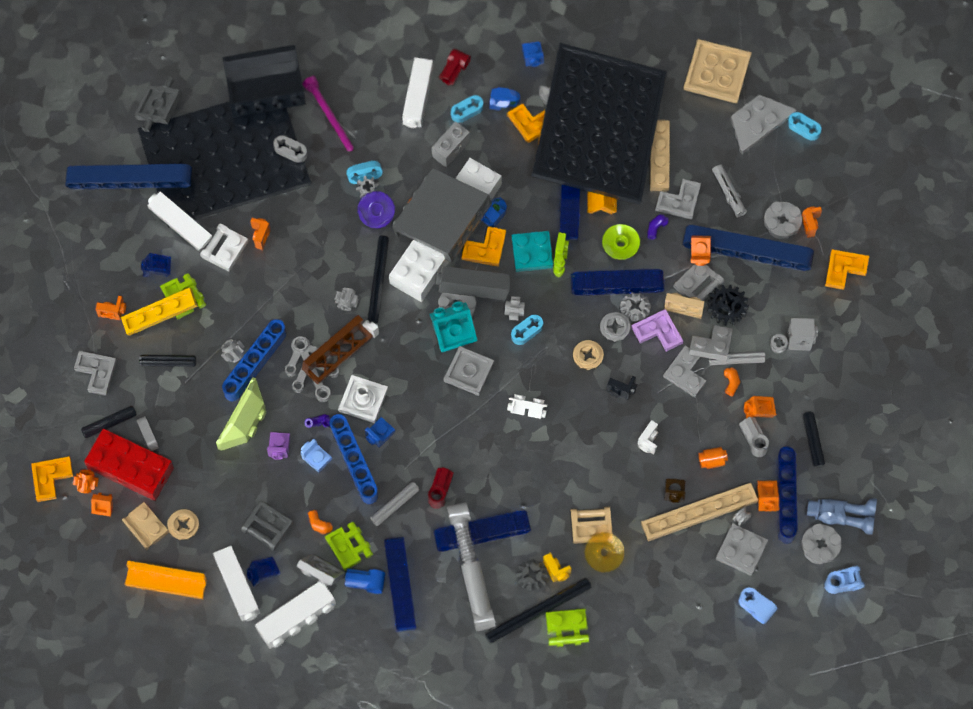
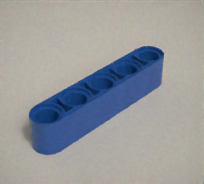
M272 320L223 382L222 389L227 400L236 401L241 397L252 377L255 378L284 341L286 338V328L281 320ZM276 328L282 329L279 333L273 332ZM264 343L270 344L267 348L261 347ZM252 358H259L255 363L250 362ZM243 372L248 373L246 377H239V374ZM231 387L236 388L234 392H227Z
M336 414L330 419L333 437L362 501L366 504H373L378 499L375 481L347 419L341 414ZM337 423L344 424L341 428L334 427ZM348 439L351 441V443L349 445H343L342 441ZM352 456L359 458L356 462L349 461ZM359 473H365L367 475L363 479L357 478V475ZM367 490L374 491L371 496H366L364 493Z

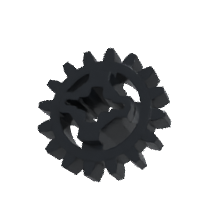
M722 285L721 290L715 288V294L710 293V300L707 302V305L710 306L708 307V313H712V319L718 318V324L724 321V326H727L728 322H731L733 326L735 320L741 322L742 317H746V311L749 308L747 304L748 298H743L745 295L744 291L738 292L739 287H736L734 290L732 285H729L728 288Z

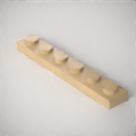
M748 483L642 521L641 525L649 542L758 503V498L752 484Z

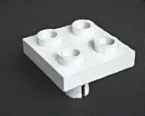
M351 375L338 409L339 412L375 423L387 394L388 386Z

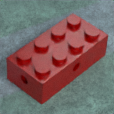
M104 428L84 460L87 469L153 501L157 500L174 469L171 460Z

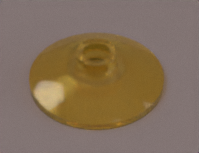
M599 533L588 541L585 547V557L593 569L599 572H610L618 568L624 559V546L615 535ZM604 548L608 550L606 556L601 555V550Z

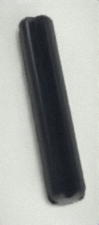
M140 355L139 364L140 366L195 367L196 357L194 355Z
M129 406L81 428L82 434L85 438L91 437L101 432L103 428L108 429L135 417L136 411L133 406Z
M811 411L805 412L803 419L813 464L815 467H821L825 465L815 415Z

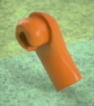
M726 368L724 376L729 379L730 383L725 393L733 397L740 385V378L735 368Z
M317 510L308 512L311 527L314 531L321 534L332 531V524L320 520Z

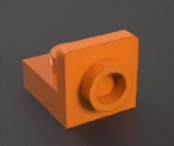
M812 206L803 210L802 223L807 238L815 237L816 230L818 229L816 218L821 216V207L816 208Z
M251 218V227L256 229L253 234L255 247L263 250L271 231L270 225L262 218Z
M692 236L691 263H695L698 266L710 263L711 236Z
M118 296L116 305L110 302H97L98 317L121 320L122 314L126 312V303H124L123 297Z
M753 396L744 403L746 418H773L776 416L773 397Z
M757 481L758 511H778L779 494L777 481Z

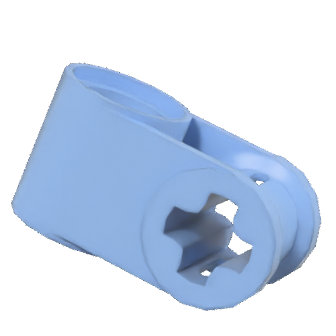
M854 566L831 572L824 584L826 591L836 594L855 591L865 587L860 577V567ZM830 580H837L839 586L832 585Z
M745 588L739 597L740 606L762 624H766L777 610V606L753 588ZM748 596L752 597V599L749 601L745 600V598Z

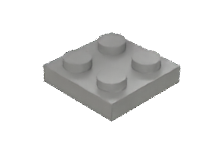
M459 346L444 377V382L479 396L494 365V360Z
M732 523L716 556V560L752 576L768 543V539Z
M314 554L301 559L297 565L298 568L302 569V573L307 576L313 575L319 579L318 581L326 586L341 581L346 574L345 571Z

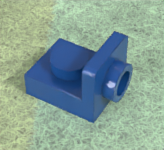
M540 41L522 44L526 66L537 67L540 64H544V54Z
M381 417L371 428L367 427L365 429V438L371 445L376 444L380 448L395 433V429Z

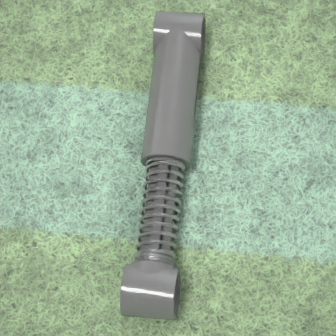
M463 502L447 506L450 523L454 525L455 531H457L456 534H458L456 537L458 538L457 541H459V548H461L459 551H462L460 554L464 563L461 565L476 632L494 628L496 624L488 598L481 563L476 561L477 558L475 556L477 555H474L476 552L474 551L475 548H473L474 545H472V538H470L471 534H469L471 532L469 531V521L471 520L467 503Z

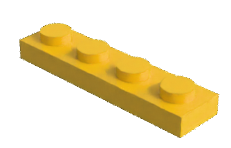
M187 288L121 317L126 334L130 336L198 306L192 289Z

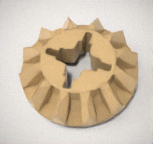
M591 340L578 343L573 351L574 362L580 369L590 370L597 368L602 363L604 356L602 347ZM592 350L591 356L593 358H588L585 361V355L583 353L588 354Z
M178 510L168 520L170 534L179 540H189L190 537L195 536L199 529V520L190 510ZM178 520L182 523L188 521V529L182 528L179 530L180 524Z

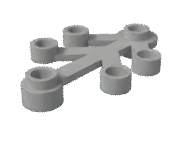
M296 337L291 343L293 355L289 364L285 366L287 376L292 377L297 373L296 365L300 356L304 361L310 356L309 353L312 354L318 349V347L310 345L306 337ZM303 344L304 347L302 349H299L298 345ZM329 355L326 358V362L330 361L332 356ZM302 367L297 379L292 384L293 390L296 393H301L304 390L303 383L307 374L302 370ZM315 367L312 372L319 378L316 369L324 372V368ZM289 368H294L293 372H288L287 370ZM339 368L336 369L337 372L335 374L331 373L329 376L331 378L338 377ZM313 381L316 387L315 395L317 400L327 402L331 398L329 387L323 385L322 382L317 385ZM301 384L302 386L301 388L296 389L295 385ZM326 393L327 396L322 398L320 397V394Z

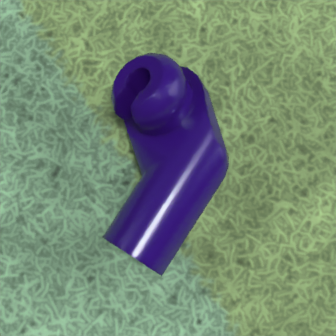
M660 214L649 222L648 239H656L658 228L668 224V217Z
M323 414L307 418L304 424L307 428L319 427L321 425L328 428L331 418H329V415Z

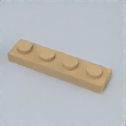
M657 120L650 155V191H669L670 121Z

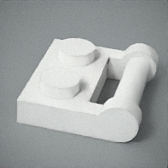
M219 224L215 235L206 249L201 251L200 256L230 272L249 241L248 238L228 229L223 224ZM222 236H227L216 256L212 255L211 253Z

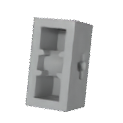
M455 121L432 146V157L447 168L470 142V132Z
M791 318L787 332L788 350L811 351L812 344L816 343V337L818 336V325H814V319Z

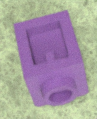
M270 432L269 447L267 448L269 457L276 460L288 458L290 433Z

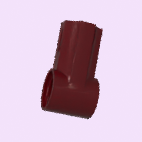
M453 48L439 79L444 84L453 86L462 70L464 71L468 67L471 55Z
M447 468L437 469L432 487L428 492L429 505L434 509H440L446 503V496L454 472ZM434 495H440L442 498L439 500H435L432 497Z

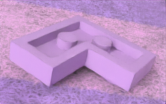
M666 309L631 326L640 344L656 336L666 352L683 344V339Z

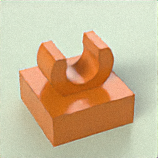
M100 492L93 494L91 498L92 514L111 517L113 512L112 494L104 496Z

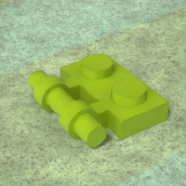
M560 232L557 239L553 268L556 277H561L565 272L564 259L567 260L569 241L566 240V233Z
M189 273L183 276L185 282L181 284L175 278L160 286L165 298L191 288L199 308L201 309L206 306L203 294L198 291L195 279L191 278ZM194 308L177 315V320L194 312Z
M354 522L347 525L350 530L347 533L341 527L325 536V540L344 571L362 562L359 557L360 553H364L366 558L373 556L369 542L365 541L360 527H357ZM353 538H355L359 545L355 548L350 542V540Z
M585 609L546 612L548 634L556 633V637L548 638L549 646L557 645V647H563L564 644L575 643V645H581V643L589 642L588 634L580 635V631L587 630ZM562 632H574V636L562 637Z

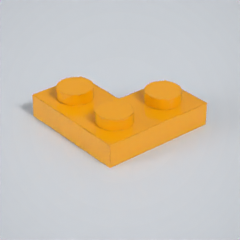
M522 103L507 112V116L527 143L540 136L545 110L533 117Z
M488 227L484 243L467 240L464 245L462 260L499 267L506 230Z
M832 249L825 287L844 290L847 273L866 276L869 256Z
M70 456L31 463L37 502L57 499L54 480L74 477Z

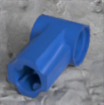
M347 569L345 587L365 589L370 593L381 594L383 593L386 573L374 569L369 571Z

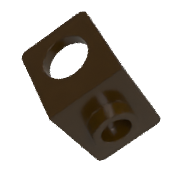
M666 479L664 501L671 503L684 502L686 493L685 480ZM672 484H678L681 491L669 490V487Z

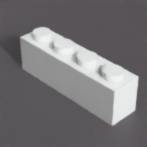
M318 582L255 624L268 647L270 649L272 647L276 648L283 644L284 639L288 636L298 634L306 624L311 625L314 623L319 615L322 613L327 614L333 610L336 602L327 587Z

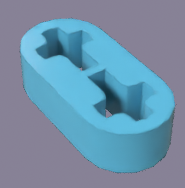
M474 95L454 105L451 108L452 120L461 123L482 112V98ZM473 102L475 104H478L477 108L475 106H472ZM456 111L462 112V116L456 115Z
M799 112L790 115L788 126L791 130L808 140L819 138L821 126L817 122ZM797 119L800 120V122L797 123V124H794V123H793V122L796 121ZM813 128L816 129V131L812 134L809 133V131Z
M378 161L353 165L346 172L348 180L352 184H357L358 180L363 182L365 175L367 179L371 180L374 177L375 180L381 177L383 173Z
M531 315L514 327L511 332L513 343L523 345L540 333L543 328L542 318L539 315ZM531 322H538V327H531ZM517 332H518L519 334H522V333H523V338H522V339H521V337L516 338V333H517Z

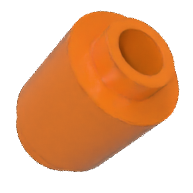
M722 447L703 450L702 453H698L701 468L711 469L725 466V462L728 461L727 452L722 450Z

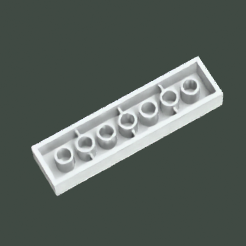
M469 158L455 178L489 194L491 200L502 185V175ZM413 240L389 274L390 284L422 302L435 284L436 274L440 273L442 266H447L449 261L445 260L442 253Z

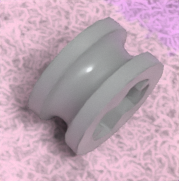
M782 334L774 335L770 343L772 351L783 353L787 349L788 339ZM778 340L782 341V345H780V347L776 346V342H778Z
M744 507L733 517V520L738 521V525L742 526L749 520L752 513H748L747 508Z

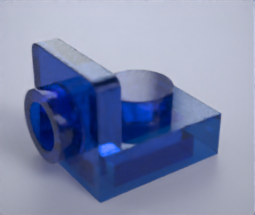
M149 253L141 262L143 277H148L149 274L168 277L171 274V257Z
M273 556L252 561L246 570L247 578L251 581L253 587L258 586L261 581L276 578L281 574Z

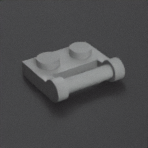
M694 264L674 284V288L684 297H696L703 301L717 286H721L725 281L722 276L716 274L707 265L698 266ZM709 278L712 280L697 296L693 294Z

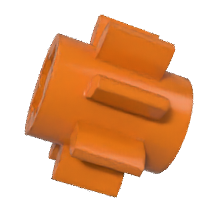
M80 470V473L74 476L73 485H76L77 490L81 493H91L98 485V478L94 477V472L91 470Z

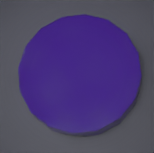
M372 191L366 193L360 199L357 212L359 219L366 226L379 229L387 226L392 221L395 206L389 195L381 191Z

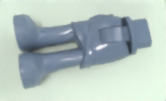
M870 498L864 505L847 503L848 501L821 499V502L820 499H818V502L809 500L807 515L815 516V519L827 524L857 527L866 534L872 535L877 499ZM845 512L862 515L866 518L846 516Z

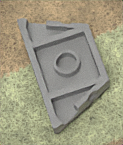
M758 95L731 115V122L735 129L740 153H745L789 120L790 115L795 113L796 109Z

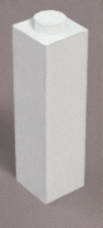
M414 58L402 116L403 125L410 128L422 126L433 72V60Z
M154 193L148 200V208L199 252L212 239V235L163 193Z
M232 546L213 553L241 621L255 619L260 612Z

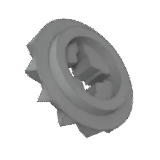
M632 292L629 295H625L620 304L621 313L628 320L634 322L645 319L651 309V303L647 296L645 297L641 293ZM632 303H640L639 309L634 308L631 310Z
M609 313L600 322L601 334L607 340L614 342L624 340L629 335L630 322L621 313ZM614 321H616L617 327H620L616 333L610 328L613 327Z

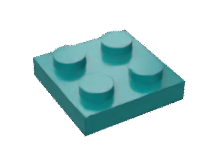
M549 231L512 234L516 272L553 268Z

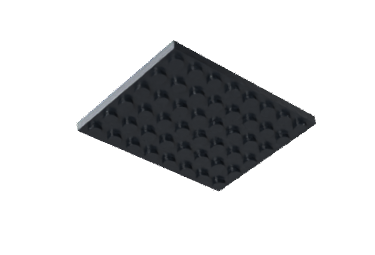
M560 43L531 176L640 205L667 71Z
M229 101L171 118L168 124L154 123L149 132L144 131L142 127L137 128L148 165L187 164L192 167L190 187L156 188L157 194L159 192L163 193L193 220L311 185L304 161H292L276 153L274 149V140L279 136H286L297 141L287 108L233 117ZM283 142V144H279V148H281L282 146L286 147L285 143ZM301 150L299 152L295 151L296 156L302 154Z

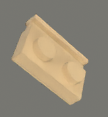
M667 293L664 310L701 319L705 301H701L696 297H683L678 293Z
M145 502L129 513L126 518L122 519L123 523L146 550L169 533L168 529Z

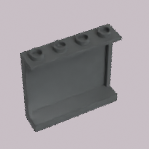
M432 168L430 173L425 175L421 186L414 191L412 199L409 203L405 204L403 212L394 220L392 228L397 237L403 234L442 253L445 260L452 263L492 205L489 194Z

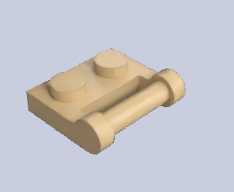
M610 507L579 511L571 509L573 544L613 541ZM578 518H605L603 521L578 522Z

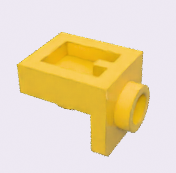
M551 553L543 556V563L553 582L557 580L562 582L569 578L572 570L570 565L560 569L561 566L556 557L553 558Z

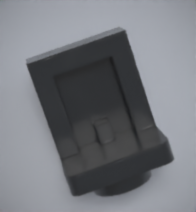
M632 376L628 385L610 378L607 384V391L614 397H622L628 400L630 394L634 395L637 389L636 377Z

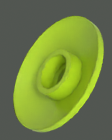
M617 224L606 230L603 235L602 245L610 257L624 260L631 258L637 253L640 246V238L632 227ZM618 243H623L624 246H623V247H620V246H618L617 244H618Z

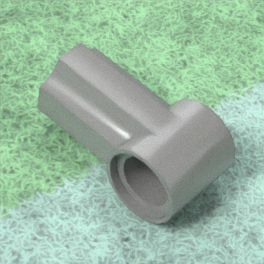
M755 417L744 419L739 423V426L751 447V453L756 457L765 456L768 452V438L763 434ZM761 443L765 447L757 448L755 445Z

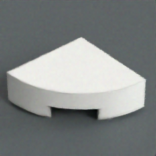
M369 320L363 322L362 326L375 338L379 334L378 325L374 322L369 323Z

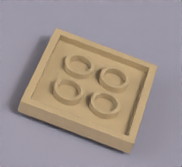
M698 39L684 90L738 103L751 52Z

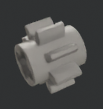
M365 175L363 182L357 181L360 187H357L355 191H360V198L366 193L375 191L374 189L379 186V184H374V177L370 180ZM365 183L368 186H371L369 192H367L366 189H363Z
M342 288L341 292L337 291L335 296V303H338L337 307L344 311H350L352 307L356 308L359 300L358 296L355 295L356 291L350 288Z
M511 296V301L506 300L505 315H509V320L518 321L519 316L524 317L525 302H520L521 297Z
M229 339L221 347L223 352L221 356L226 362H238L244 356L243 348L245 346L240 340Z

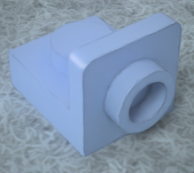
M315 439L311 442H306L301 448L302 459L318 473L332 460V457L317 444Z

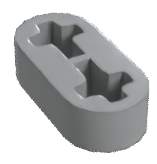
M279 136L274 140L276 153L295 162H303L307 158V149L303 144L286 136ZM284 142L286 147L282 146L281 148H279V144H283ZM300 150H302V154H298V156H296L295 151L299 152Z
M146 416L136 419L149 450L159 449Z

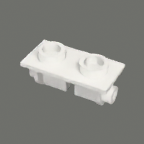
M514 394V397H509V400H513L512 403H508L507 408L511 413L524 415L526 408L529 409V417L539 419L546 417L547 410H543V408L548 407V404H544L545 400L533 398V401L525 400L526 396Z

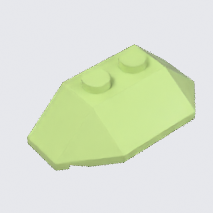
M252 377L216 442L218 449L221 451L247 443L250 437L253 438L256 434L258 422L262 421L266 415L265 405L256 378Z

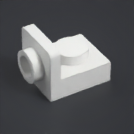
M652 420L639 437L638 445L642 451L654 454L657 445L652 442L659 432L657 431L658 424Z

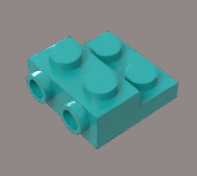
M455 302L452 304V307L446 309L439 307L434 310V313L430 314L441 353L478 341L470 309L466 302Z

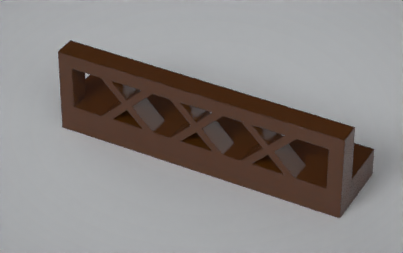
M359 315L303 361L302 370L317 385L373 338V335L362 326L363 319ZM359 330L366 336L363 340H354V334ZM342 344H351V350L349 352H340V346ZM329 355L338 356V361L335 364H327L326 358ZM315 367L324 368V373L319 378L312 372Z

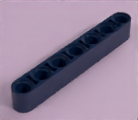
M187 164L69 166L66 171L65 187L69 189L187 188L191 186L192 167Z
M696 225L686 226L682 243L686 248L691 249L692 236H711V253L801 271L811 270L814 250L809 247Z

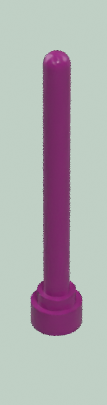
M315 76L308 77L303 81V86L307 91L313 93L349 152L353 151L354 146L318 89V80Z

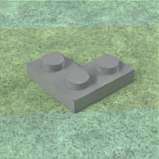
M683 179L679 195L660 191L656 211L692 219L701 183Z
M714 325L712 339L692 336L689 355L727 361L733 328Z
M685 345L663 377L696 398L706 384V380L692 371L701 357L689 355L690 348Z
M79 351L74 370L92 374L87 389L88 392L107 396L117 360L113 357Z

